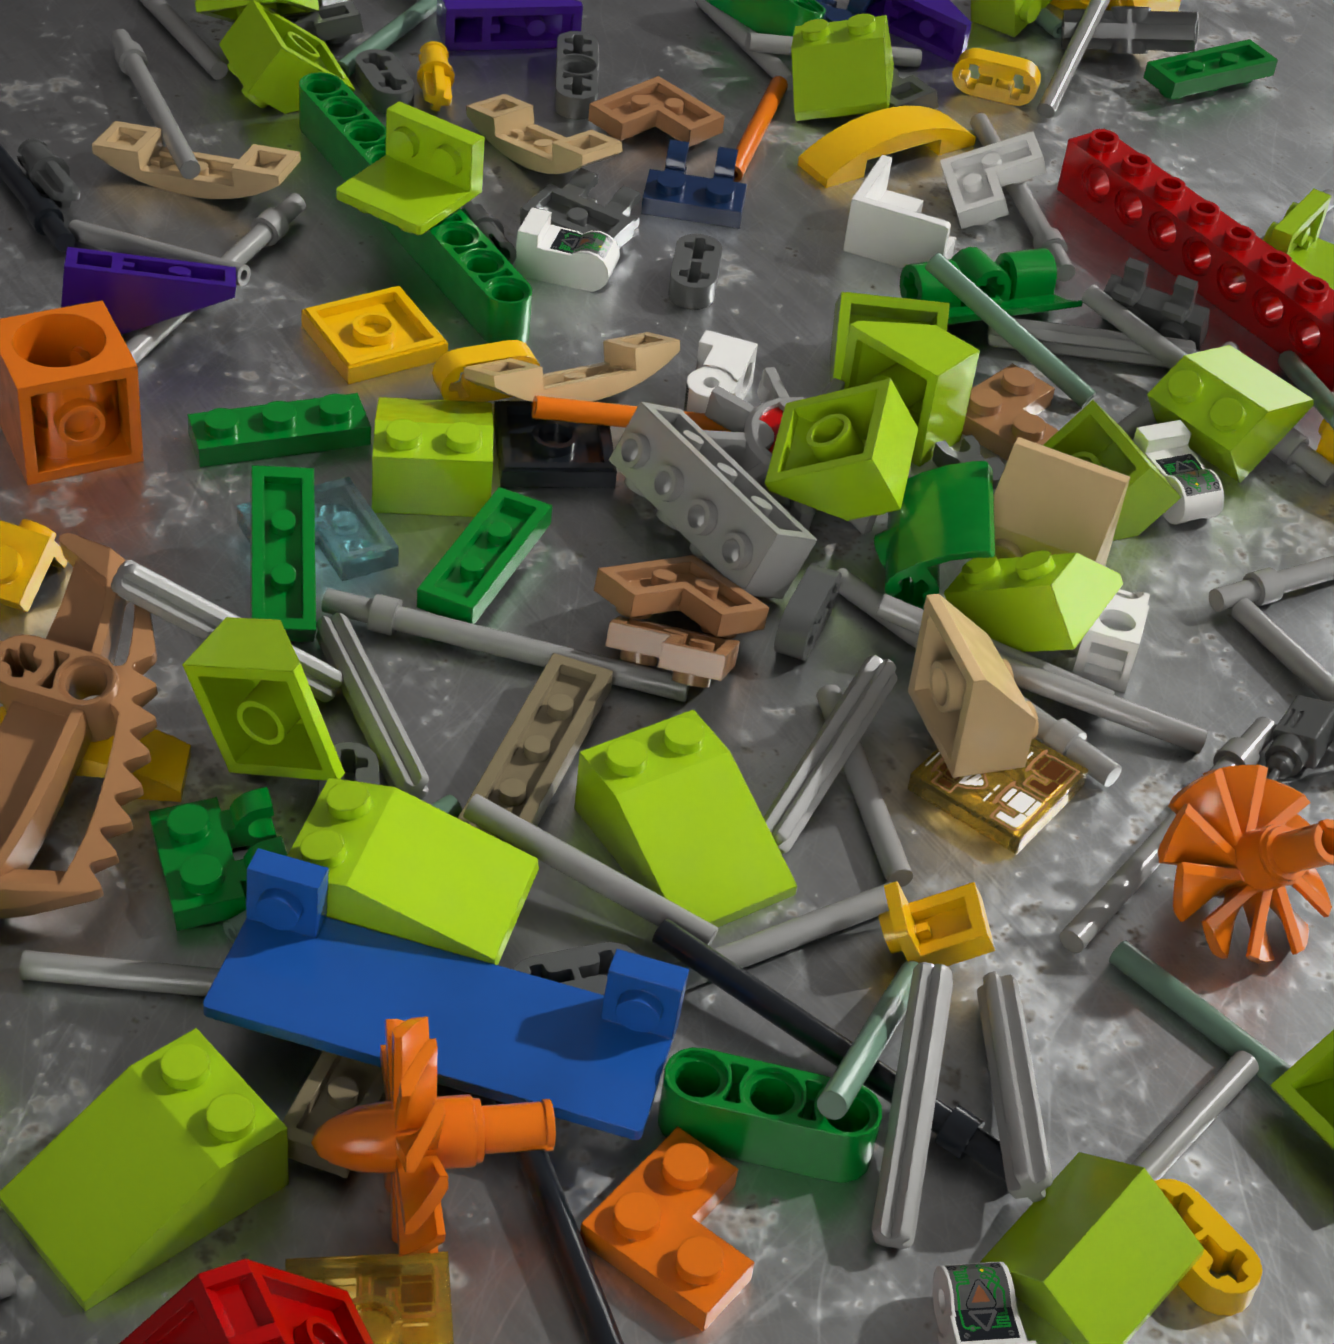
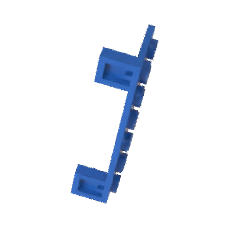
M260 848L257 849L247 868L246 920L203 1001V1014L206 1017L381 1067L380 1045H386L384 1021L386 1019L406 1021L414 1017L427 1016L429 1039L436 1038L438 1046L437 1084L506 1104L538 1102L542 1099H550L553 1104L555 1118L631 1140H639L642 1137L678 1027L689 974L688 968L616 949L608 971L605 995H601L327 917L329 868Z

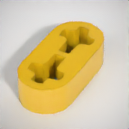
M970 48L959 56L952 71V80L955 86L967 95L1012 106H1022L1034 99L1041 83V73L1032 61L1025 58L982 48ZM971 64L979 66L978 72L980 76L978 79L970 77L969 67ZM1015 75L1023 76V84H1025L1023 89L1014 87L1015 82L1013 79Z
M506 340L448 351L439 357L434 364L432 376L434 383L445 400L488 402L513 396L492 391L464 378L463 367L509 358L538 366L540 364L526 343L519 340Z
M1175 1179L1156 1180L1155 1182L1204 1248L1201 1258L1177 1285L1194 1303L1205 1311L1225 1316H1232L1243 1312L1251 1303L1261 1280L1263 1270L1260 1258L1253 1248L1199 1192L1188 1184ZM1211 1269L1215 1273L1221 1274L1228 1270L1235 1275L1236 1280L1228 1275L1217 1279L1209 1271Z

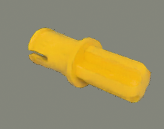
M430 41L421 46V54H418L420 67L417 71V82L423 90L424 101L430 103V109L440 111L441 106H450L452 102L451 87L454 83L455 74L452 66L448 63L449 53L447 48L440 42Z

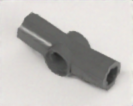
M1114 6L1111 7V10H1105L1087 49L1108 50V53L1147 54L1148 50L1195 52L1198 40L1199 12L1151 11V7ZM1063 9L1061 28L1062 49L1067 48L1086 9Z

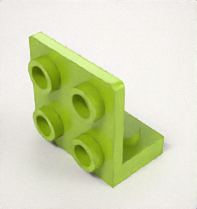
M398 101L386 109V155L336 188V199L357 208L362 213L371 214L396 225L405 232L422 235L482 193L485 137Z

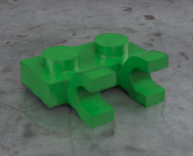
M268 787L243 793L233 801L229 810L221 811L218 798L213 797L148 811L176 931L228 920L246 910L247 868L258 848L285 856L288 855L282 836L277 837L271 817L274 816V809ZM251 847L243 859L235 861L232 852L233 848Z

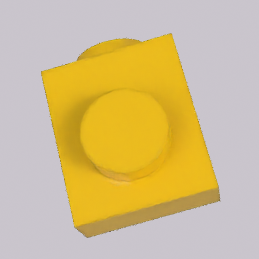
M22 519L19 526L0 520V604L28 613L49 566L53 565L65 569L68 561L64 558L61 547L54 541L57 535L51 529L28 519Z
M898 881L884 885L889 911L880 913L879 921L886 944L892 954L902 951L907 961L950 966L995 951L983 900L975 882L908 903Z

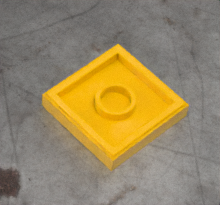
M400 286L301 310L302 327L348 385L437 362L439 357L448 352V342Z

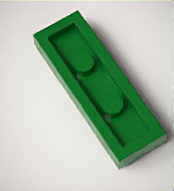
M1248 39L1147 62L1143 78L1157 88L1164 97L1182 99L1188 95L1205 91H1217L1222 87L1239 83L1247 84L1253 80L1274 76L1278 59Z
M358 393L345 395L329 394L321 398L289 402L273 401L265 405L233 409L216 408L209 412L187 414L188 433L200 468L371 445V425Z
M252 465L250 478V618L281 620L289 640L295 642H314L316 634L314 468Z
M498 487L417 588L416 608L436 615L475 624L550 526L552 505Z

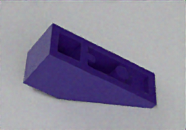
M437 0L436 25L442 44L448 51L557 48V38L559 35L569 31H581L583 4L581 1Z
M876 0L866 11V14H871L874 17L887 15L890 34L956 64L959 56L967 50L972 22L950 0Z
M67 247L63 272L61 308L103 300L122 335L235 298L236 267Z

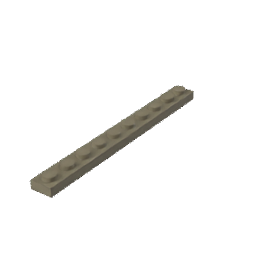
M553 653L458 819L502 840L463 818L469 801L475 794H479L537 827L611 691L613 671ZM323 1051L282 1121L288 1128V1158L347 1178L351 1170L331 1164L318 1156L311 1141L316 1129L332 1117L355 1106L386 1101L382 1068Z

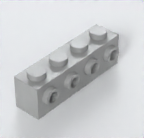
M647 402L639 403L609 458V461L626 477L624 480L625 485L636 494L647 498L658 509L657 517L667 526L680 531L691 542L689 546L691 552L701 560L712 564L724 577L754 597L783 599L817 539L681 409Z

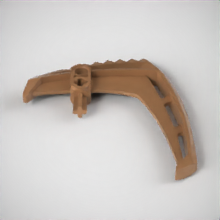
M63 533L59 536L63 556L72 565L73 570L62 603L46 639L22 634L0 641V703L3 704L7 712L0 724V919L30 916L97 900L104 895L101 884L94 874L119 863L116 850L107 840L133 830L131 818L121 806L140 798L144 794L142 784L131 773L151 762L148 748L139 740L158 726L155 716L142 708L158 694L156 683L143 676L157 661L151 612L134 604V623L129 654L123 665L114 666L124 612L129 601L113 592L111 582L120 565L126 560L110 547L72 533ZM99 695L93 699L83 700L90 696ZM114 735L95 811L86 834L66 871L28 870L64 803L90 742L106 740Z

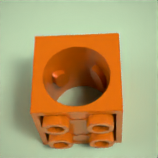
M103 300L0 319V426L27 485L144 461L138 366Z

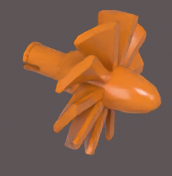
M1236 765L1214 769L1203 773V776L1180 790L1173 796L1168 805L1176 816L1167 829L1158 849L1159 863L1177 865L1173 891V911L1180 922L1185 921L1213 897L1224 898L1223 904L1201 923L1212 954L1221 959H1227L1235 920L1243 906L1251 931L1246 958L1257 964L1275 960L1266 932L1269 907L1276 913L1284 926L1292 955L1305 950L1308 942V924L1292 909L1285 886L1290 885L1323 917H1329L1332 908L1325 885L1315 868L1334 865V820L1324 819L1310 825L1298 813L1311 802L1303 793L1294 788L1266 778L1268 767L1262 765Z
M414 1017L406 1021L386 1019L384 1021L386 1045H380V1060L386 1101L355 1106L332 1117L316 1129L311 1144L318 1156L331 1164L355 1172L383 1173L384 1187L391 1194L390 1233L392 1241L398 1244L399 1256L438 1253V1246L445 1242L446 1237L441 1199L448 1190V1174L445 1170L473 1168L476 1166V1163L484 1161L485 1154L534 1150L553 1151L556 1142L554 1108L550 1099H542L538 1102L482 1106L480 1099L472 1098L470 1094L437 1097L438 1046L436 1038L429 1039L428 1017Z

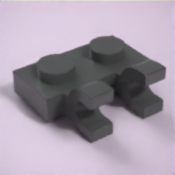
M580 168L562 189L548 184L524 204L520 209V225H522L531 208L552 212L551 225L579 231L583 234L589 231L604 232L616 241L620 249L634 236V230L639 226V217L630 213L633 207L640 202L641 192L623 185L607 205H599L596 199L588 196L590 190L598 184V174Z
M1129 257L1125 264L1123 278L1112 274L1104 292L1162 336L1192 340L1195 342L1196 349L1200 350L1208 334L1210 309L1195 304L1198 281L1178 275L1174 283L1173 294L1169 295L1147 287L1146 279L1149 264Z

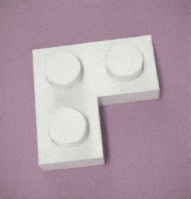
M1034 131L940 160L961 229L973 225H984L996 218L1009 215L1006 199L1001 187L1010 184H1021L1029 181L1032 177L1047 173L1044 157Z

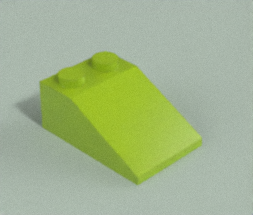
M379 397L375 417L372 456V513L475 517L489 500L492 492L494 431L492 402Z
M694 709L580 751L574 809L630 879L717 927L726 925L796 895L797 884L730 750Z
M328 778L287 855L288 857L329 868L327 917L498 965L539 870L538 858L396 787Z
M195 1028L130 1065L0 1190V1206L86 1312L289 1185L288 1128L203 1034Z

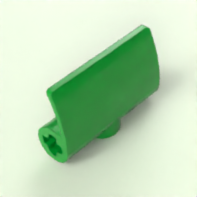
M967 247L957 252L952 259H947L1010 316L1082 307V300H1068L1054 294L1057 281V267L1052 253L1046 248L1004 252L999 254L994 262L979 248ZM928 262L908 264L902 269L899 285L902 298L950 303L948 324L982 320L925 269Z
M971 461L945 465L921 472L907 479L901 510L888 512L887 529L874 536V546L877 555L886 570L885 594L924 610L926 595L939 594L940 564L954 560L992 558L995 556L993 469L988 462Z

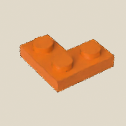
M679 1127L581 1223L580 1234L586 1247L702 1332L709 1327L751 1281L755 1263L700 1224L733 1190L736 1185L738 1168Z

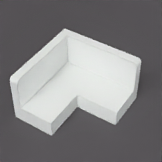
M882 154L852 198L843 251L899 268H904L908 264L928 262L938 252L946 259H951L956 237L949 236L951 224L948 221L921 214L924 200L887 190L892 157Z

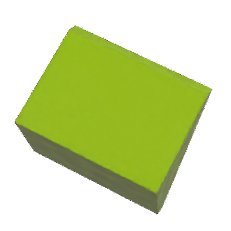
M1078 1152L1053 1180L1052 1185L1045 1189V1198L1033 1202L980 1263L1004 1262L1012 1277L1015 1296L1073 1344H1127L1201 1258L1204 1248L1144 1167Z

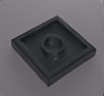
M494 401V427L500 487L615 488L617 469L609 461L614 451L610 426L532 418L531 401Z

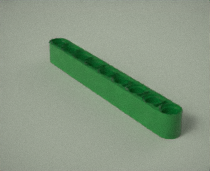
M322 72L311 73L300 79L299 127L302 133L345 182L386 155V127L342 79L336 75ZM460 208L422 235L405 232L398 226L378 218L486 342L519 340L526 343L529 340L533 291L531 285Z

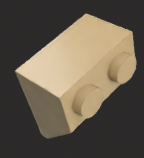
M1018 437L993 495L995 556L997 559L1022 557L1034 551L1046 550L1051 555L1079 553L1106 566L1130 476Z
M940 594L926 595L908 693L952 777L957 778L1025 767L1031 741L1038 734V716L1034 705L1024 699L1015 683L1009 661L1001 658L985 631Z

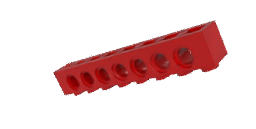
M1104 128L1068 139L1057 187L1058 191L1176 278L1178 275L1198 281L1197 293L1279 354L1285 351L1295 352L1331 392H1334V290L1329 287L1325 280L1313 276L1292 261L1288 254L1273 248L1256 236V233L1251 228L1239 224L1222 212L1217 204L1205 200L1188 188L1184 181L1171 176L1154 164L1150 157L1137 152L1124 143L1116 133Z

